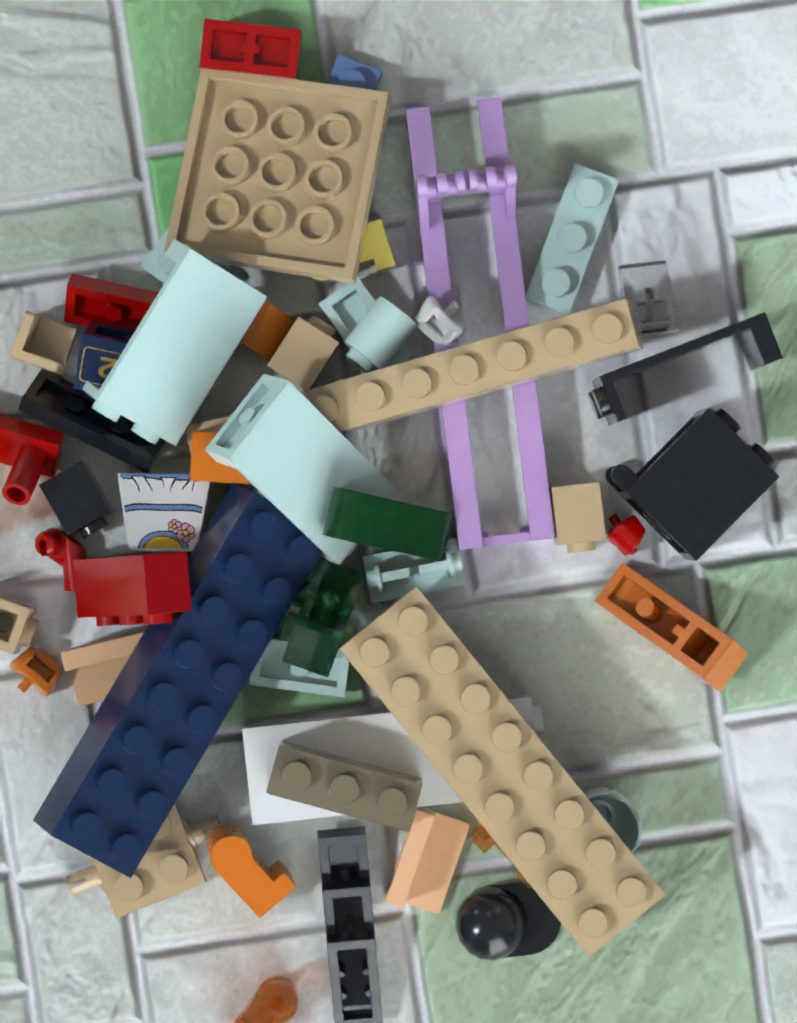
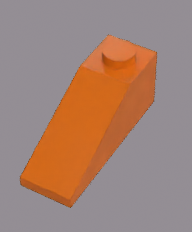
M624 563L620 565L595 600L604 609L719 692L723 690L748 655L732 638Z

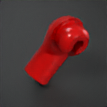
M50 528L40 532L35 539L36 551L41 556H48L63 567L65 591H75L73 560L86 559L84 546L61 529Z

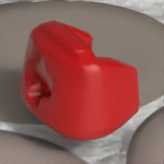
M616 513L613 514L608 520L614 527L608 531L606 539L615 545L624 556L635 554L638 552L637 547L645 534V528L635 515L621 521Z

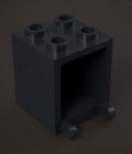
M710 407L697 411L636 474L623 464L612 466L605 473L606 481L685 560L697 561L780 476L771 469L776 462L767 451L757 443H754L752 446L746 444L736 434L741 429L739 424L723 409L720 408L716 412Z

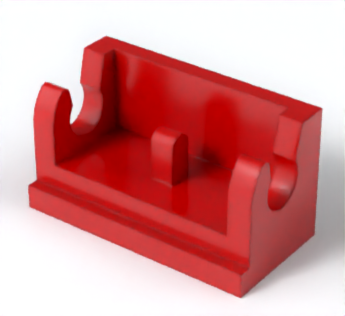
M204 19L199 68L296 79L299 74V54L302 49L303 35L300 29Z

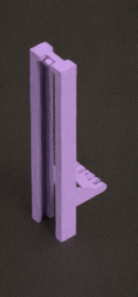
M502 99L477 100L485 169L481 171H476L475 169L455 171V174L446 175V172H437L430 106L405 109L427 297L430 295L435 296L444 309L453 301L441 205L442 198L488 192L505 333L529 326L516 222L517 175L515 164H509ZM458 339L448 346L437 344L433 341L434 353L459 346ZM536 380L512 386L529 527H522L520 533L489 536L487 532H481L466 401L462 400L441 406L459 550L555 538Z

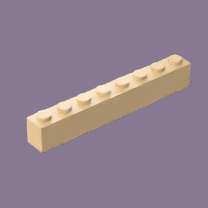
M625 298L305 390L301 393L343 435L644 348L631 302Z

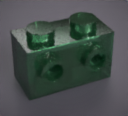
M320 557L312 580L305 581L293 602V606L301 608L299 614L289 612L280 639L288 642L283 662L328 678L366 573L342 564H335Z

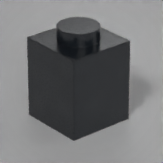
M80 461L39 485L68 536L80 532L83 539L97 533L109 525L105 517L115 512L87 462Z

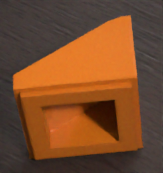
M265 301L240 342L251 351L270 361L291 329L294 321L274 305Z

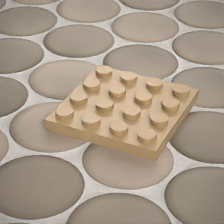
M201 69L164 251L168 250L175 239L214 263L356 284L391 103L389 92L298 79Z

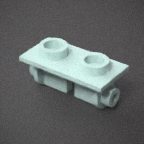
M456 538L447 540L443 561L395 551L362 556L371 603L400 598L415 585L422 593L466 585Z

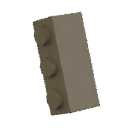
M281 740L266 793L410 832L423 782L422 778Z

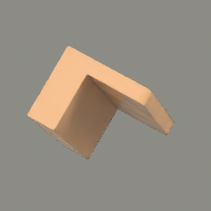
M145 631L60 653L64 670H70L79 705L83 706L105 699Z
M416 807L410 832L406 833L385 894V902L403 908L405 903L433 913H439L469 830V824L466 821L425 807Z

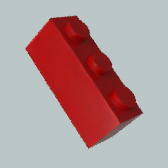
M187 551L73 560L77 618L96 617V626L149 625L173 622L174 612L192 611Z

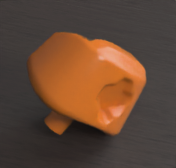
M28 648L10 663V668L13 671L25 676L23 681L17 686L23 693L33 684L42 696L47 697L52 694L62 675L59 665L39 648Z

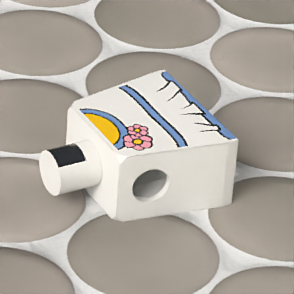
M118 473V484L129 551H150V554L181 551L192 552L205 529L213 482L190 481V474Z

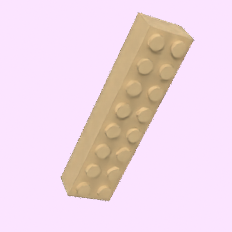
M416 585L340 646L339 649L588 957L593 955L666 895Z

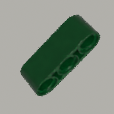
M334 487L322 535L443 561L454 514Z

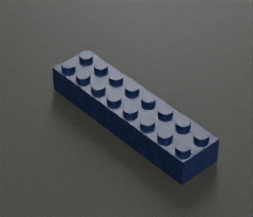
M237 484L231 485L187 559L192 611L174 612L173 622L148 625L33 819L34 822L54 838L129 878L134 874L322 554V551L268 499Z

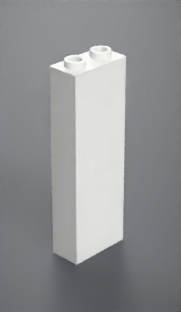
M529 694L506 696L535 733H544L541 704L532 705V698ZM388 709L244 725L242 728L252 825L344 815L266 793L281 740L422 778L423 785L417 807L463 802Z

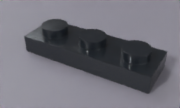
M43 368L40 370L22 396L18 410L145 473H149L167 441L160 438L155 445L131 430L134 422L122 415L117 422L112 421L92 408L95 399L86 396L85 391L73 389V383Z

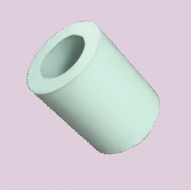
M379 296L344 341L351 348L346 357L367 373L373 367L376 369L385 368L418 325L390 301Z

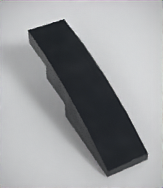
M365 826L317 830L334 1022L383 1023Z

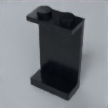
M761 313L597 377L592 381L594 390L588 392L589 400L597 419L605 417L609 426L627 419L613 383L734 336H737L750 371L782 359V354L766 313Z

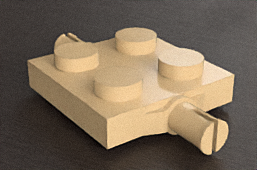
M175 802L131 878L91 857V867L65 876L67 885L84 878L86 879L84 882L69 887V891L72 895H75L83 890L99 885L107 894L117 919L206 883L208 881L199 861L198 844L207 841L208 836L214 830L204 832V829L221 822L218 816L215 815L210 819L191 826L181 815L177 802Z

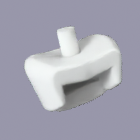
M430 295L426 298L415 317L418 328L437 344L448 346L467 330L466 324L453 315L461 307L454 300L444 309L436 297Z

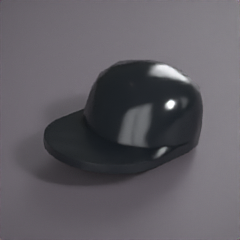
M528 882L490 885L471 892L463 899L457 910L455 928L459 941L469 953L480 959L497 960L500 958L533 955L545 950L556 939L561 922L536 891L530 888L532 886Z

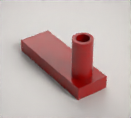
M0 414V463L12 466L2 489V495L8 502L15 505L27 504L30 501L40 475L50 478L56 475L60 465L65 432Z

